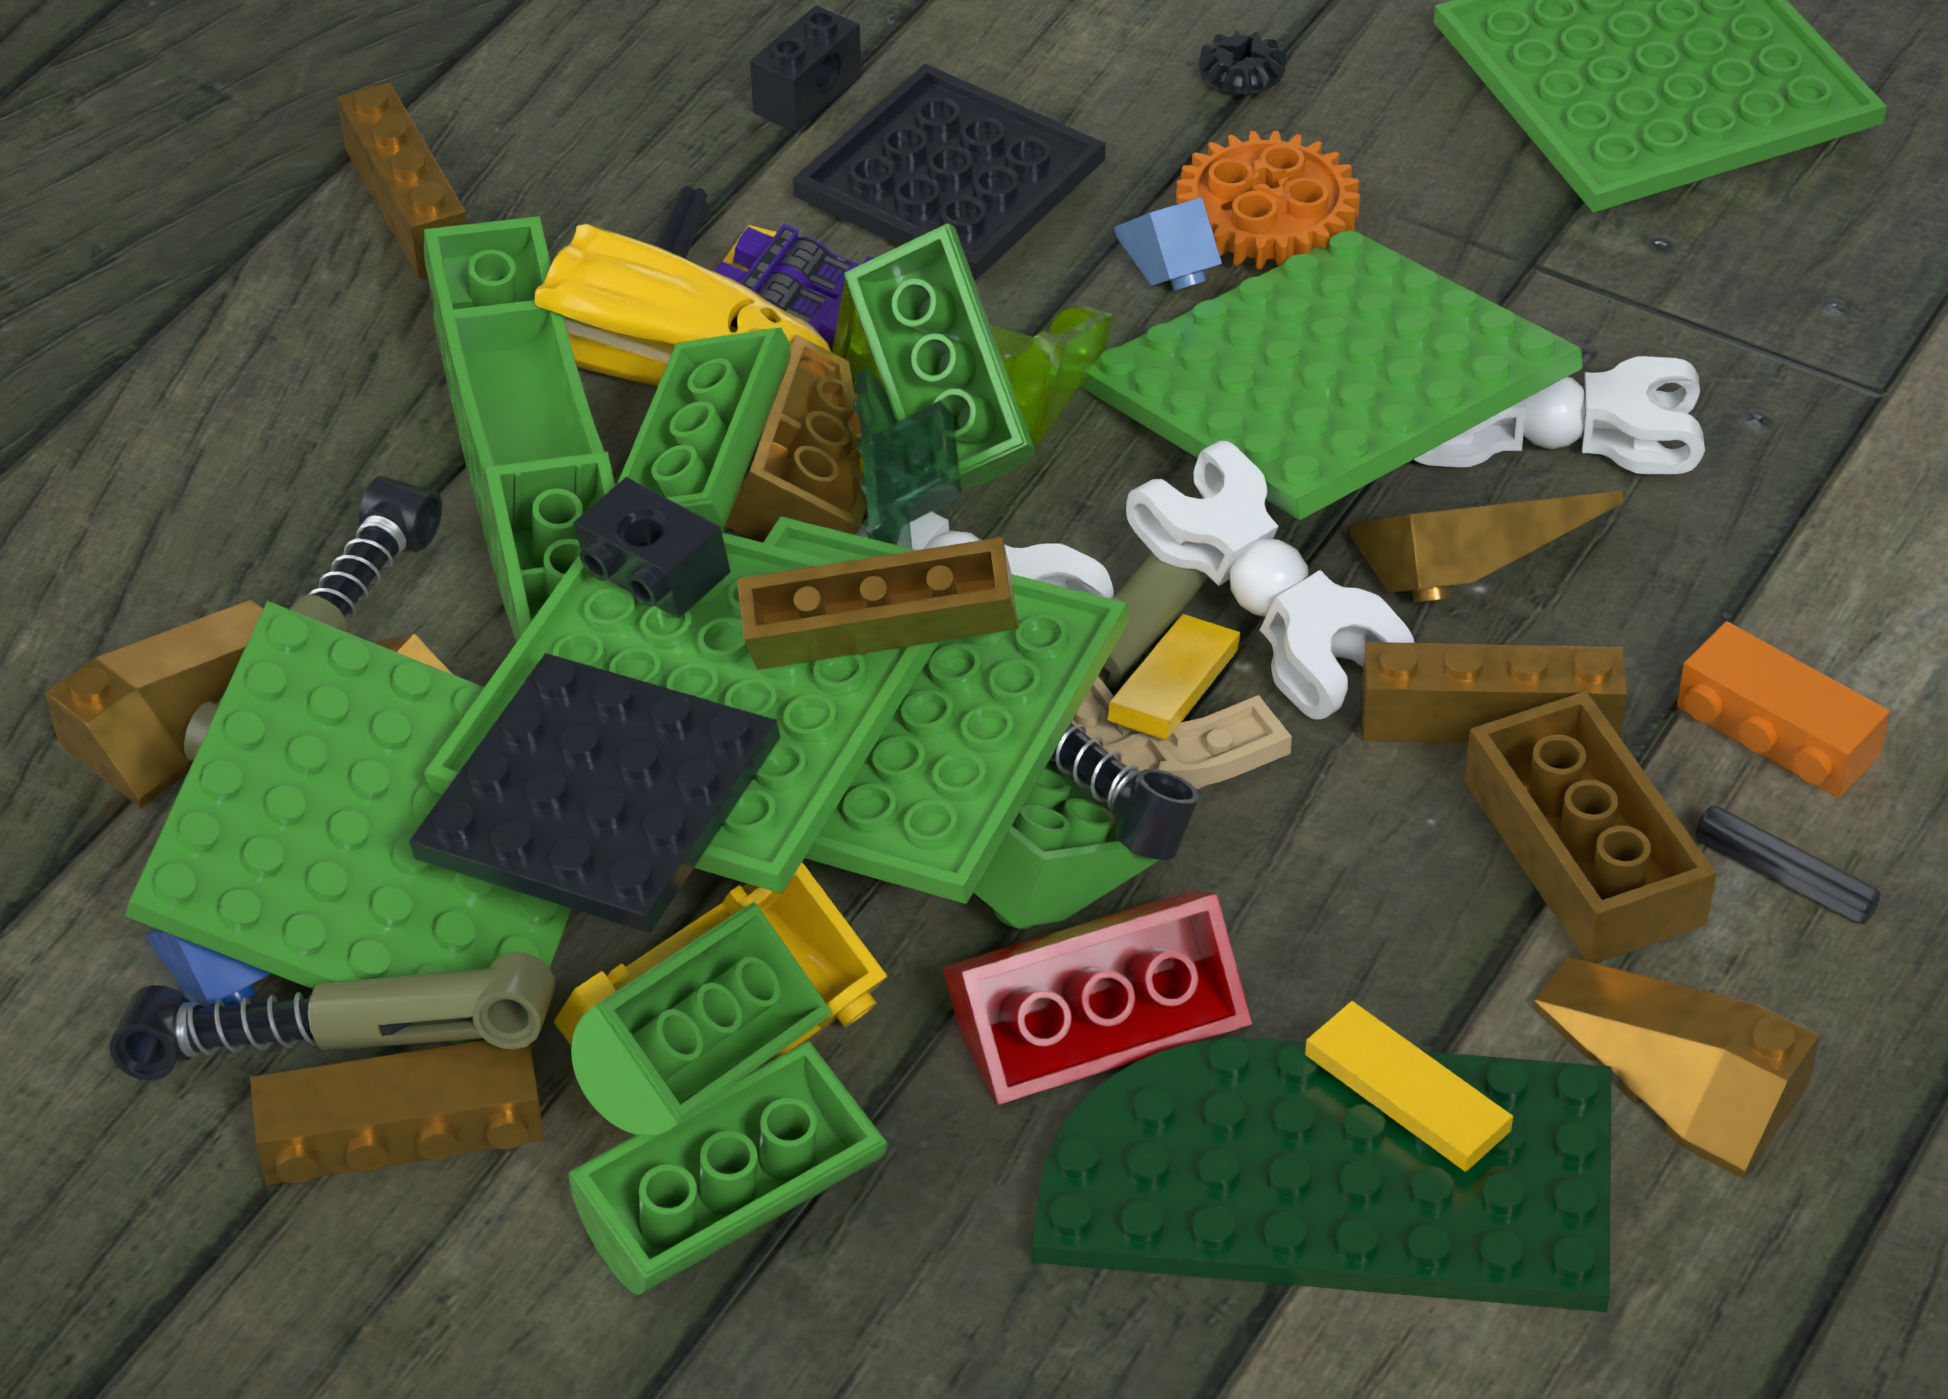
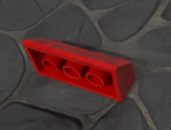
M1196 890L1187 891L942 967L960 1033L994 1103L997 1105L1123 1066L1167 1049L1195 1043L1252 1025L1217 893Z

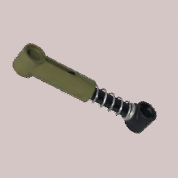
M376 477L369 484L361 501L359 510L360 527L357 530L356 539L349 541L344 547V555L337 557L333 561L331 572L324 574L320 578L319 588L312 590L307 595L299 596L289 610L349 633V625L345 617H353L356 614L355 603L358 600L361 601L368 598L367 587L370 584H378L381 581L379 571L382 568L391 567L393 565L392 558L399 556L409 547L420 551L432 542L442 516L440 494L389 477ZM352 544H354V546L348 552V549L351 547ZM222 698L218 703L210 701L203 703L192 716L184 740V753L188 761H194Z
M1070 723L1049 761H1056L1057 768L1063 774H1073L1075 783L1079 787L1091 788L1092 796L1097 801L1108 803V809L1119 822L1115 830L1116 837L1125 847L1152 859L1169 860L1174 858L1200 796L1197 789L1183 778L1158 769L1139 770L1137 765L1126 766L1121 762L1119 751L1109 753L1103 748V739L1101 737L1091 739L1086 735V726L1084 724L1073 725Z
M512 952L501 955L487 969L321 983L314 987L310 999H304L302 994L297 992L294 1000L277 1001L274 995H270L266 1003L251 1004L250 1000L244 997L241 1005L225 1006L221 1000H217L214 1007L204 1008L198 1002H190L175 989L167 986L151 985L141 988L132 996L110 1041V1056L116 1066L127 1075L139 1080L153 1081L164 1078L173 1071L177 1061L190 1060L192 1056H199L201 1052L206 1055H213L222 1046L236 1053L240 1052L246 1044H252L259 1050H266L272 1042H279L286 1048H292L299 1040L305 1039L311 1045H317L322 1052L484 1038L488 1043L500 1048L518 1049L528 1046L537 1039L555 991V978L550 968L539 958L527 953Z

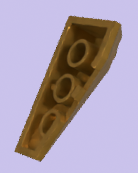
M1622 491L1409 514L1351 523L1349 528L1351 538L1387 592L1412 590L1414 603L1451 598L1450 585L1474 583L1624 503Z
M248 600L94 658L45 692L58 744L140 808L188 774L193 763L187 760L184 753V740L189 722L195 711L203 703L209 701L218 703L223 697L263 608L252 600Z

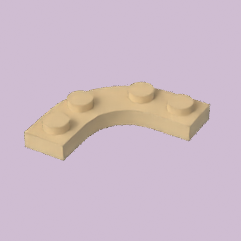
M1097 676L1071 722L1073 725L1084 724L1086 726V735L1091 739L1101 737L1103 739V748L1109 753L1119 751L1121 762L1126 766L1137 765L1139 770L1158 769L1183 778L1196 789L1236 777L1291 754L1292 736L1259 695L1206 717L1182 722L1167 740H1162L1108 721L1109 705L1114 696L1099 676Z

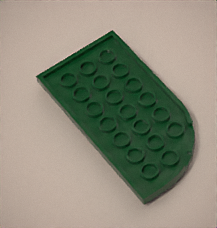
M1239 1037L1211 1039L1184 1044L1141 1059L1117 1072L1095 1088L1064 1122L1051 1145L1043 1166L1032 1239V1263L1607 1312L1610 1297L1611 1066L1423 1051L1513 1115L1511 1132L1465 1172L1305 1055V1041Z

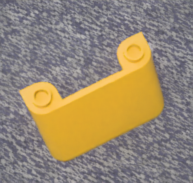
M801 863L782 894L751 884H746L743 887L739 885L728 893L721 904L625 967L622 963L611 970L608 976L603 971L599 972L574 989L555 1018L554 1024L567 1042L572 1045L576 1025L589 1009L754 901L833 1013L761 1066L798 1047L837 1019L844 1028L860 1019L877 1004L871 993L879 987L887 975L805 865Z

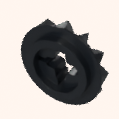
M1235 30L1231 37L1216 34L1212 43L1202 45L1198 68L1202 78L1218 90L1233 94H1253L1273 87L1282 79L1285 72V53L1278 50L1276 40H1262L1259 32H1254L1248 36L1242 35L1238 30ZM1241 58H1245L1242 62H1238L1237 66H1234V61L1241 60Z

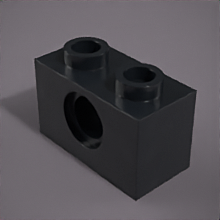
M815 5L750 60L753 113L794 132L801 130L862 76L860 24Z
M628 477L620 481L573 522L581 549L579 554L580 560L593 577L600 581L609 580L632 593L642 604L648 607L656 606L678 619L731 572L721 526Z

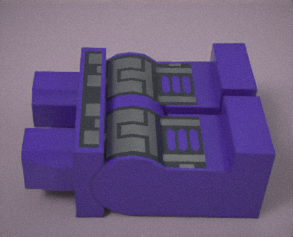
M783 223L774 237L748 226L735 247L733 260L734 263L748 268V272L723 261L714 272L737 281L778 308L793 316L802 318L812 325L828 342L832 353L844 358L856 341V336H859L864 329L844 273L861 264L830 252L823 243L816 239L798 237L799 230ZM867 256L866 259L864 260V262H863L862 264H864V263H866V262H868V261H870V260H872V259H874V258H873V257H870V256ZM738 315L731 322V326L738 328Z

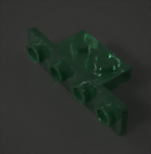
M865 368L855 374L857 398L853 400L854 409L860 421L861 437L857 439V447L864 465L865 477L861 478L860 484L867 500L868 518L864 520L865 531L869 539L913 549L910 522L931 511L942 509L952 500L962 496L953 414L939 400L897 423L885 388L869 369Z

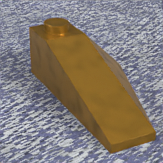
M796 334L790 344L791 359L726 523L727 527L735 530L740 536L762 543L780 517L856 535L861 528L871 494L869 477L861 474L859 462L864 453L863 440L861 437L855 436L852 421L857 405L849 361Z
M1567 957L1534 1000L1533 1009L1588 1060H1599L1603 1065L1611 1066L1612 1073L1622 1081L1620 1090L1635 1104L1643 1101L1666 1122L1665 1132L1682 1148L1743 1179L1809 1087L1820 1038L1819 1034L1755 1003Z

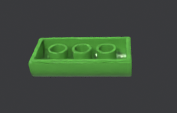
M947 223L844 273L917 481L924 484L930 495H938L972 488L999 478L1026 463L1034 455L1035 448L956 228Z
M771 328L676 343L618 483L625 477H628L721 526V531L723 532L790 363L791 349L782 328Z
M754 901L589 1009L581 1017L573 1033L571 1045L573 1068L583 1093L592 1106L606 1120L618 1128L636 1135H659L677 1126L833 1013Z
M807 1041L752 1071L671 1130L653 1136L636 1135L570 1171L569 1184L579 1216L600 1256L616 1278L629 1291L641 1295L883 1158L886 1153L887 1142L810 1041Z

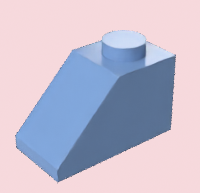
M1202 197L1150 212L1114 227L1117 239L1151 286L1169 280L1171 281L1173 291L1206 281L1203 270L1222 264Z

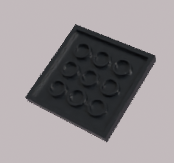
M925 63L793 178V191L795 197L900 246L947 223L951 224L956 228L973 278L977 280L1105 161L1106 142Z
M545 653L409 840L414 858L651 933L779 741L780 733L777 720Z

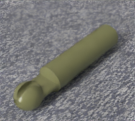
M1151 552L1111 598L1127 603L1129 622L1098 675L1109 691L1118 688L1210 578L1206 573L1197 569L1179 568L1161 561Z

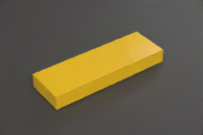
M1182 614L1110 701L1107 720L1111 721V723L1167 740L1237 652L1240 632Z
M1353 1001L1347 1004L1306 1040L1305 1055L1465 1172L1511 1132L1513 1115Z

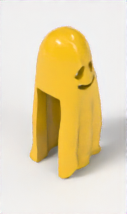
M587 223L576 227L571 243L558 252L543 284L535 290V305L537 307L563 315L577 368L628 381L659 386L676 343L781 327L788 339L789 345L797 334L830 351L828 342L812 325L802 318L793 316L778 308L737 281L706 269L661 247ZM737 315L738 328L730 326L732 319Z

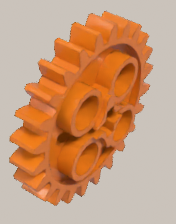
M1250 131L1249 141L1241 142L1234 135H1228L1227 147L1224 148L1219 144L1210 142L1208 143V155L1195 152L1192 154V165H1183L1181 179L1177 180L1176 204L1202 197L1219 255L1222 256L1227 252L1233 253V265L1238 266L1249 257L1254 258L1257 269H1262L1267 259H1274L1276 264L1280 266L1285 263L1287 258L1298 254H1309V251L1315 247L1328 248L1330 238L1337 233L1351 229L1355 230V218L1359 217L1360 194H1358L1359 180L1351 178L1352 166L1350 164L1339 165V153L1337 151L1321 155L1322 142L1320 141L1308 147L1301 146L1302 138L1299 134L1292 137L1289 142L1281 141L1279 131H1273L1269 140H1261L1256 131Z

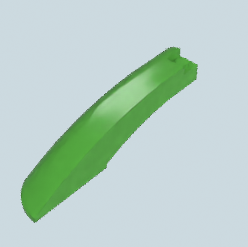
M540 216L424 229V261L434 304V323L447 384L483 534L516 643L580 554L581 549L573 522L616 486L608 451L604 452L583 390L564 317L561 314L535 305V290L543 284L551 267Z

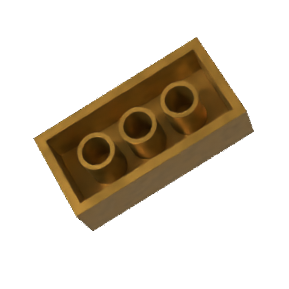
M1587 691L1470 729L1464 782L1585 961L1596 964L1707 925L1716 871Z

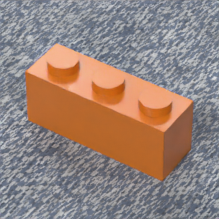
M1728 621L1684 662L1676 706L1690 714L1697 721L1708 724L1743 744L1752 752L1761 754L1798 775L1805 782L1816 785L1837 798H1840L1881 755L1890 716V710Z

